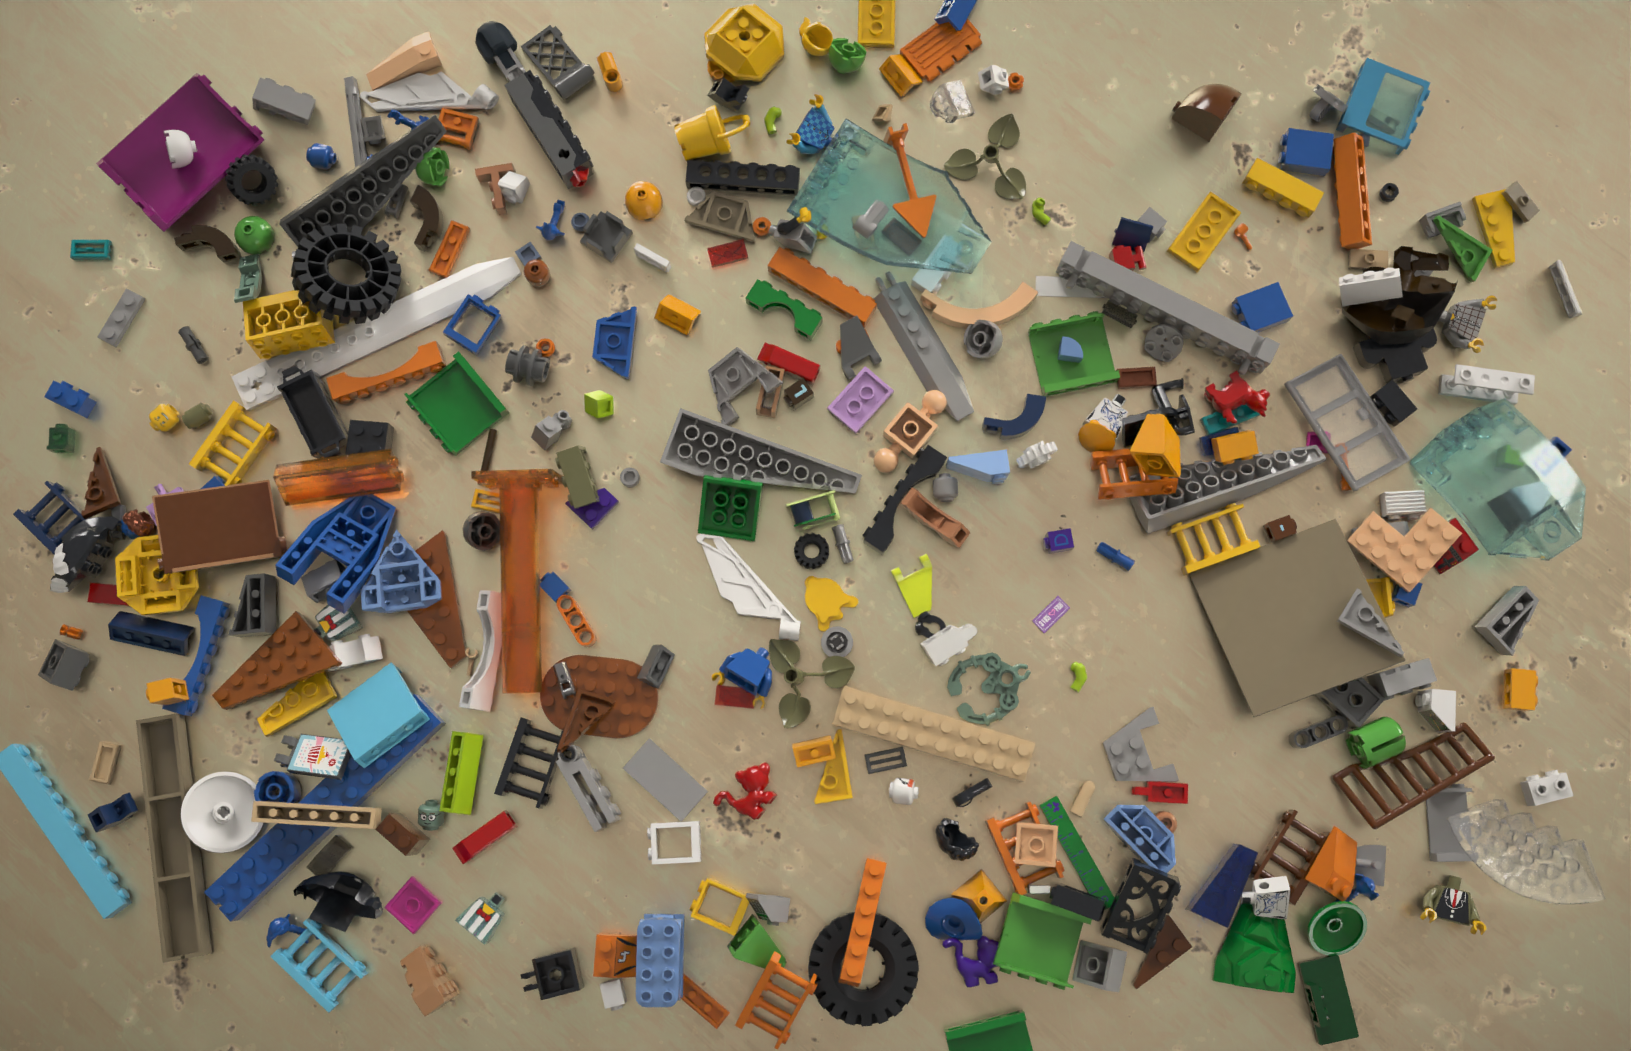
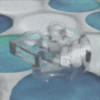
M961 80L940 85L930 100L932 113L937 118L940 116L946 120L945 123H954L957 119L970 117L975 113Z

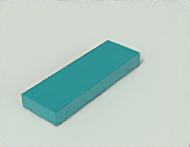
M1241 405L1231 411L1237 420L1236 424L1227 422L1226 418H1223L1222 413L1219 412L1205 416L1200 421L1209 437L1255 418L1260 414L1250 409L1247 405Z

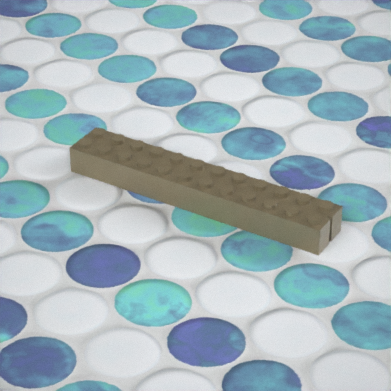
M170 714L136 720L162 961L165 963L212 954L200 848L187 837L181 824L182 802L189 789L193 786L185 715Z

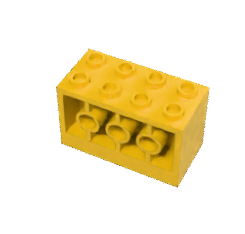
M299 290L243 301L245 339L260 359L288 355L291 352L306 351L310 348L324 347L335 343L333 320L330 321L322 318L324 313L322 309L317 314L308 308L310 301L303 304L298 297Z

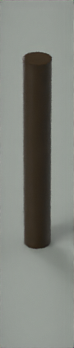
M489 429L478 485L480 486L486 485L497 434L495 429Z

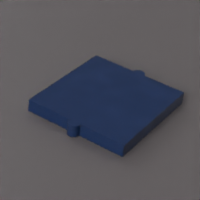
M1121 217L1118 228L1114 231L1115 236L1112 245L1131 246L1132 251H1135V247L1142 246L1144 254L1147 243L1150 242L1153 226Z

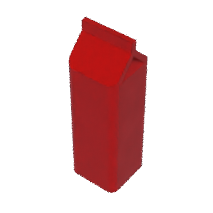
M766 342L757 360L768 366L774 365L785 369L786 374L799 380L804 378L811 385L814 384L820 371L819 364Z
M505 810L460 841L452 849L462 864H465L518 826L509 812Z

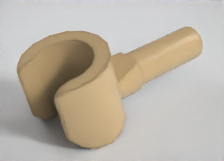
M469 647L465 651L466 656L469 658L467 676H471L474 660L479 656L477 649H475L473 656H469Z

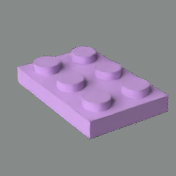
M865 366L827 407V410L856 434L894 393V390Z

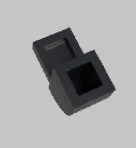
M725 78L715 80L707 96L721 106L738 111L747 99L746 94L749 88L744 84L734 86Z

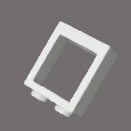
M700 821L651 823V828H647V838L651 840V848H648V860H652V864L702 861ZM691 827L692 857L658 859L657 828Z

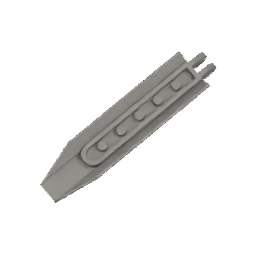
M888 271L885 275L891 287L886 289L880 277L875 279L881 290L873 298L875 303H877V308L926 391L938 390L942 392L947 401L945 410L954 419L959 421L974 412L963 377L906 281L896 283L895 278Z

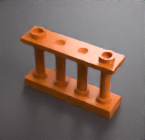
M1130 449L1095 451L1091 453V470H1100L1103 483L1099 484L1098 500L1176 493L1178 478L1160 476L1161 479L1149 480V476L1144 474L1129 452ZM1138 466L1141 481L1130 482L1127 467ZM1119 468L1122 482L1110 483L1107 469Z
M1031 802L1025 803L1027 810L1004 820L995 821L994 818L985 820L1015 891L1021 895L1027 893L1025 888L1029 884L1056 873L1057 878H1063L1062 872L1065 871L1061 861L1056 860V867H1047L1027 877L1019 876L1017 869L1023 864H1016L1015 857L1012 858L1009 850H1012L1011 847L1016 846V837L1009 840L1007 838L1003 839L1001 832L1004 828L1031 817L1033 823L1040 824L1037 817L1040 815L1038 808L1035 804L1032 805Z
M774 951L735 1026L742 1029L745 1023H752L778 1038L774 1047L778 1050L781 1043L786 1044L791 1034L788 1032L808 994L813 995L818 984L815 983L816 974H813L808 982L781 967L782 964L779 963L781 955ZM778 974L805 989L801 998L772 983L771 975ZM769 990L794 1004L796 1007L792 1014L764 1000V997L761 996L762 991L767 992ZM754 1006L757 1008L761 1007L786 1021L787 1023L783 1031L755 1016V1013L752 1012Z

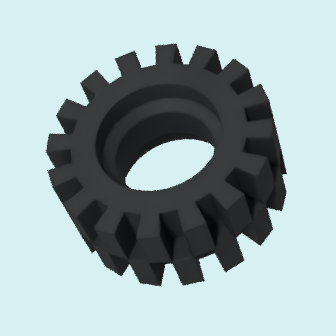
M812 532L811 534L806 533L804 536L799 537L794 547L796 560L807 569L821 567L829 556V545L826 539L821 537L820 534L817 535ZM808 544L818 546L819 554L817 557L808 558L804 554V549Z

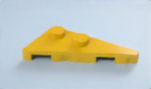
M842 729L836 731L833 740L836 759L827 760L814 801L815 804L853 798Z

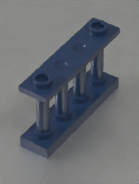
M46 481L44 484L50 491L30 511L18 509L13 515L55 555L56 547L63 543L61 538L73 526L87 519L82 517V509L64 493L65 488L57 482L54 484ZM56 496L59 497L64 503L44 523L39 524L35 520L37 515ZM69 509L77 515L57 536L49 534L50 528Z

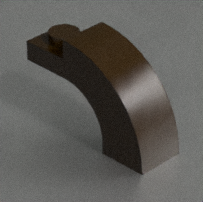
M417 185L410 202L414 208L423 212L424 221L414 244L419 250L425 252L427 247L431 246L433 236L441 237L443 215L430 192Z
M191 226L192 234L183 233L180 237L174 238L176 246L182 251L201 246L214 247L217 257L224 263L242 257L237 245L222 231L211 226Z

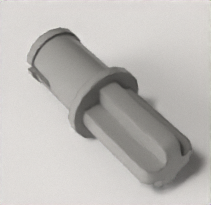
M836 525L832 527L837 543L835 546L839 548L842 562L844 564L853 561L849 547L850 540L847 539L844 525Z

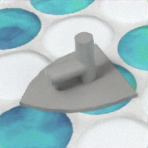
M1363 845L1357 847L1355 874H1363L1365 877L1372 879L1375 885L1384 886L1386 846Z

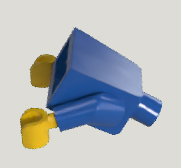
M760 647L756 653L750 649H745L743 652L727 656L719 668L720 672L712 675V680L715 681L720 676V681L717 683L719 686L725 683L726 678L755 696L758 693L759 697L753 700V706L755 707L756 702L761 700L762 706L760 709H763L766 704L764 697H767L772 684V671L769 668L770 662L766 659L769 652L765 648Z

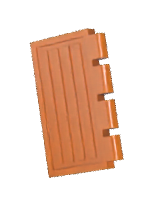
M968 18L960 31H956L949 22L935 23L901 48L900 54L904 56L922 80L926 78L931 82L940 75L939 70L943 73L955 64L954 60L958 62L968 55V49L973 51L982 44L981 34Z

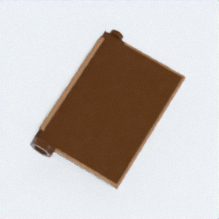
M269 480L152 496L162 559H158L159 570H164V574L281 557L287 551L285 536L279 537Z

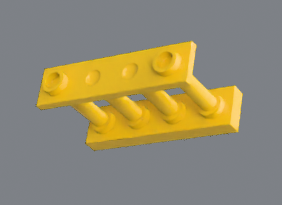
M234 400L189 463V465L201 472L207 468L226 481L225 486L242 483V478L267 442L274 438L277 429L270 423H267L264 427L244 414L246 409ZM237 421L245 423L260 433L254 443L233 430ZM229 436L249 449L243 458L222 446V442L226 437ZM218 452L238 465L232 474L227 473L211 462V458L215 453Z
M1236 503L1225 506V510L1184 525L1180 522L1170 526L1171 530L1167 532V535L1176 534L1187 561L1185 562L1186 566L1181 568L1184 576L1260 548L1258 540L1251 542V539H1248L1237 511L1244 508L1243 504L1236 505ZM1230 514L1241 541L1239 543L1240 546L1233 548L1232 545L1230 546L1219 519ZM1212 521L1223 548L1221 549L1222 553L1215 555L1211 551L1201 526L1203 523ZM1194 527L1204 552V559L1197 561L1196 558L1194 559L1183 532Z

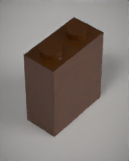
M401 813L388 814L375 829L405 856L417 855L430 840L429 837Z

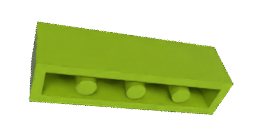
M452 731L439 811L471 815L483 735Z

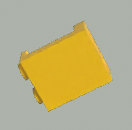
M1390 578L1366 579L1384 617L1393 616L1395 603L1392 601L1393 584Z

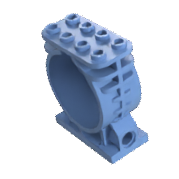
M644 914V919H640L637 929L636 1001L642 1007H672L683 997L685 914Z

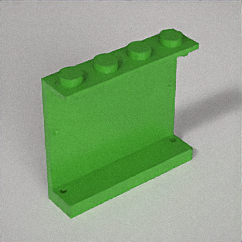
M1093 311L1088 313L1087 316L1082 317L1074 315L1063 321L1061 319H1054L1048 324L1039 322L1029 328L1028 336L1042 396L1047 397L1118 382L1120 379L1119 370L1115 371L1103 323L1105 312ZM1062 336L1072 338L1079 343L1083 351V359L1080 363L1058 360L1059 344Z
M1013 892L993 964L1000 967L999 971L1011 974V971L1018 973V977L1029 980L1030 976L1035 977V981L1047 985V982L1054 983L1053 987L1065 990V987L1073 988L1074 985L1069 984L1067 981L1083 923L1091 925L1092 919L1050 903Z

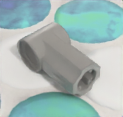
M875 200L867 212L858 218L852 228L868 240L889 209L882 201Z

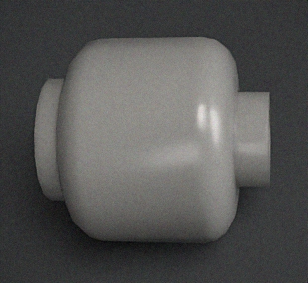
M949 473L939 474V478L933 480V496L939 502L954 501V498L958 496L957 479L951 477Z

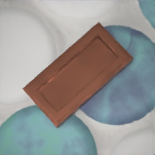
M1155 367L1117 369L1120 374V379L1117 382L1118 389L1154 387L1157 385Z

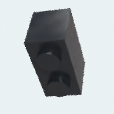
M1393 379L1370 396L1376 407L1384 415L1385 421L1392 424L1393 427L1417 410V407Z

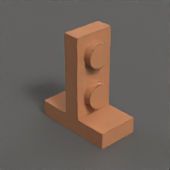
M512 163L475 169L476 177L480 183L489 181L490 190L494 192V198H491L492 206L499 215L507 214L505 198L498 186V182L509 171L516 173Z

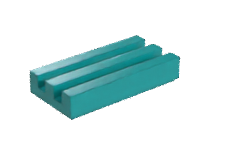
M71 240L70 258L73 260H110L111 256L109 253H111L110 245H112V242L110 240ZM76 245H104V248H76ZM76 253H104V254H76Z

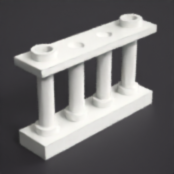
M1456 364L1454 376L1440 375L1438 394L1515 405L1518 403V393L1534 394L1535 375Z

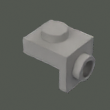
M381 115L361 118L365 135L363 138L364 142L369 141L370 144L381 143L380 139L386 138Z

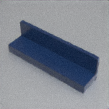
M119 611L108 624L110 640L182 656L189 652L188 637L194 631L192 626Z

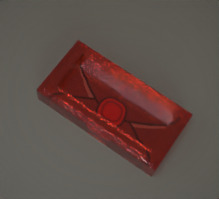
M744 239L707 248L712 268L748 259Z

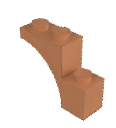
M914 488L910 489L901 502L919 523L935 530L943 540L958 548L961 547L971 533L961 522L937 508Z

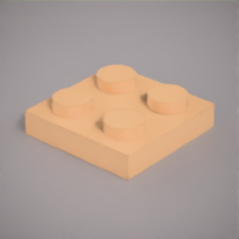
M1017 822L1015 863L1056 867L1058 826Z

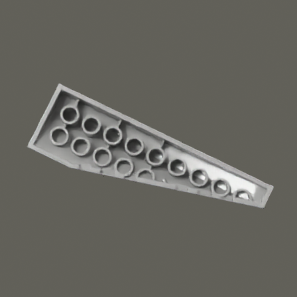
M682 408L679 410L660 463L695 476L704 477L709 475L716 478L745 479L765 484L828 491L835 490L846 493H856L862 477L861 474Z

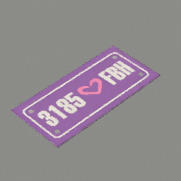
M1057 596L1032 622L1045 633L1070 607Z

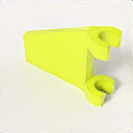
M927 554L918 557L923 568L903 577L899 567L891 570L913 618L925 611L931 610L932 564Z

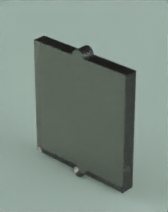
M1110 300L1102 307L1104 308L1102 314L1129 328H1132L1137 322V314L1112 303Z

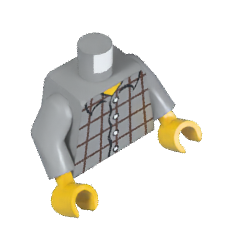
M1491 295L1485 301L1484 299H1473L1454 304L1449 308L1448 312L1444 311L1438 320L1444 323L1441 331L1442 334L1446 335V338L1454 347L1472 348L1475 353L1481 352L1480 347L1476 346H1484L1483 340L1477 338L1487 310L1484 307L1487 306L1488 309L1494 310L1497 307L1496 304L1489 303L1497 301V298Z

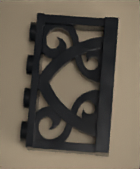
M1132 858L1101 925V935L1148 954L1149 949H1153L1156 944L1157 932H1161L1164 927L1165 920L1163 919L1166 913L1169 914L1172 910L1174 896H1178L1181 890L1179 878ZM1140 871L1153 876V878L1148 882L1139 873ZM1157 881H1165L1168 884V889L1166 892L1161 893L1159 889L1163 887L1162 885H1157L1154 889L1152 885ZM1133 887H1138V890L1143 887V890L1137 894L1132 892ZM1147 893L1151 900L1153 911L1145 916L1134 919L1133 910L1126 901L1127 899H1139ZM1126 910L1129 912V920H1127V915H1121L1122 911ZM1114 927L1127 928V935L1114 930ZM1136 927V932L1139 936V932L1145 930L1147 932L1146 937L1141 940L1135 939L1132 935V928Z

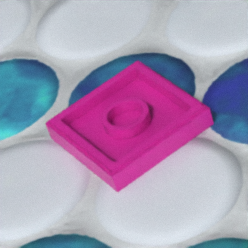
M411 876L384 908L412 934H415L442 902L416 878Z

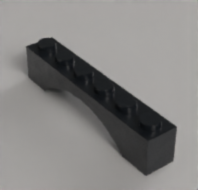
M927 445L925 449H920L916 455L918 460L915 465L910 464L905 472L908 475L904 481L900 479L895 486L897 491L894 496L889 495L884 503L886 507L883 512L879 510L874 517L875 524L873 527L868 526L862 535L865 537L863 543L881 555L884 554L893 541L894 516L903 497L917 484L936 477L947 460L945 455L930 445Z

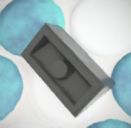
M662 644L653 645L637 678L659 689L675 654Z

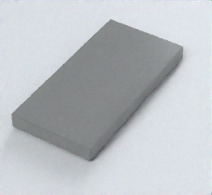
M650 738L623 767L631 777L681 822L708 792Z

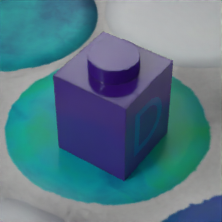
M1071 528L1046 533L1045 538H1043L1044 548L1048 549L1049 554L1069 551L1074 548Z

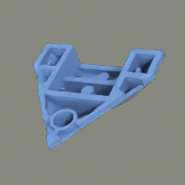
M397 530L393 534L394 538L388 547L386 546L371 572L372 575L367 584H364L361 589L363 611L394 613L427 608L442 599L439 578Z

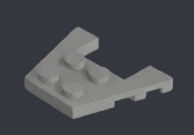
M738 347L708 370L713 392L716 394L718 402L717 408L722 418L721 423L728 426L739 418L730 400L758 379L767 393H771L783 384L779 378Z
M1154 707L1145 710V712L1102 743L1115 781H1179L1174 764L1153 769L1140 730L1159 724Z

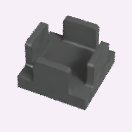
M600 211L598 216L593 214L584 226L585 234L580 243L612 263L633 232L624 226L623 221L608 211L606 213Z

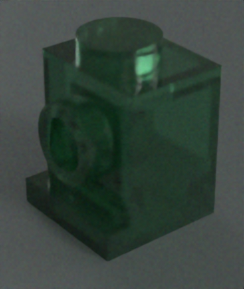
M55 424L54 428H49V444L46 449L53 453H74L75 430L69 428L67 424Z

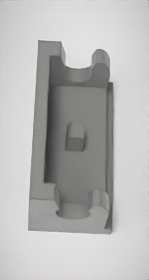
M1461 202L1429 212L1419 220L1427 239L1441 234L1433 221L1436 216H1441L1458 228L1464 225L1463 221L1466 220V215Z

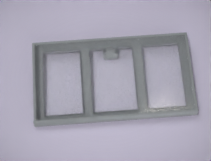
M1342 354L1284 384L1353 492L1411 460Z

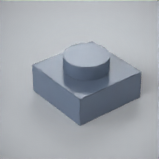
M531 242L515 251L524 266L531 260L542 259Z

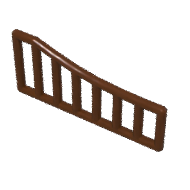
M1463 722L1457 725L1453 732H1445L1426 743L1367 768H1372L1402 804L1393 810L1361 772V770H1366L1359 766L1362 763L1352 764L1334 774L1332 778L1371 828L1378 829L1495 759V755L1468 724ZM1464 732L1484 756L1474 761L1454 737ZM1447 741L1468 766L1458 771L1438 748V745ZM1430 750L1451 776L1442 781L1420 754ZM1412 757L1435 785L1425 790L1401 761ZM1393 764L1418 795L1408 800L1381 766ZM1353 774L1385 815L1375 820L1343 779Z

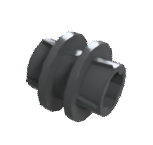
M523 345L519 351L510 350L506 359L505 372L513 375L515 383H520L523 378H526L527 386H533L536 381L545 382L549 372L550 359L542 357L541 349H535L530 354L529 347Z

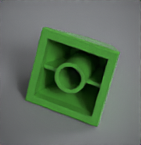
M753 914L727 945L734 958L764 969L774 951L781 955L779 963L782 964L781 967L784 968L787 963L785 957Z

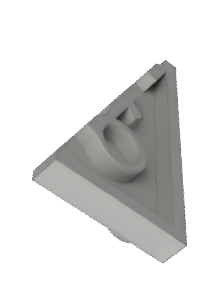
M1357 588L1337 622L1395 655L1402 657L1404 652L1401 649V645L1397 640H1394L1388 631V627L1380 616L1374 612L1372 605L1367 603L1362 596L1361 590Z

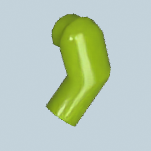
M1037 198L1032 204V214L1046 226L1051 221V218L1044 213L1045 200Z
M1074 662L1071 665V670L1075 672L1076 679L1070 688L1079 693L1087 680V674L1082 663Z

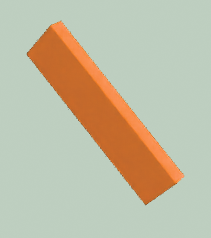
M683 973V997L681 999L717 1029L730 1012Z

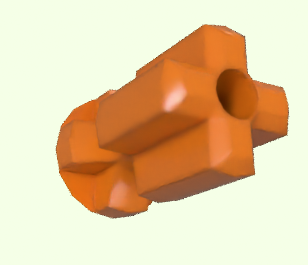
M65 624L60 629V635L65 636L67 634V637L78 640L83 633V630L75 627L69 628Z

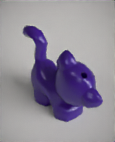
M981 936L980 940H977V960L963 957V943L957 938H948L943 941L942 945L944 948L951 946L956 948L957 969L963 976L967 987L979 986V978H984L986 984L998 982V976L992 970V968L998 967L993 964L999 944L998 941Z

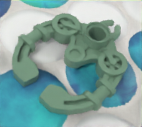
M993 652L985 655L970 656L971 658L963 662L958 661L959 664L950 675L947 686L951 696L960 695L962 693V684L959 678L962 674L966 673V668L973 665L977 668L979 667L978 665H982L986 671L991 672L990 676L982 683L981 688L987 694H1000L999 702L1001 706L994 708L995 712L988 716L985 713L982 715L975 714L972 707L967 703H962L957 707L960 717L964 720L976 724H986L987 726L998 719L999 721L1002 720L1004 716L1018 706L1017 691L1019 683L1028 679L1031 674L1030 670H1027L1025 675L1020 676L1018 670L1020 668L1028 669V665L1020 663L1010 666L1001 661V658ZM1004 673L1012 674L1013 681L1010 684L1002 682V675Z

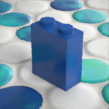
M1289 128L1285 134H1282L1280 145L1283 146L1278 159V163H1281L1280 170L1325 176L1331 168L1334 134Z
M1279 282L1236 297L1231 306L1234 315H1237L1240 321L1239 324L1257 333L1286 323L1293 317Z

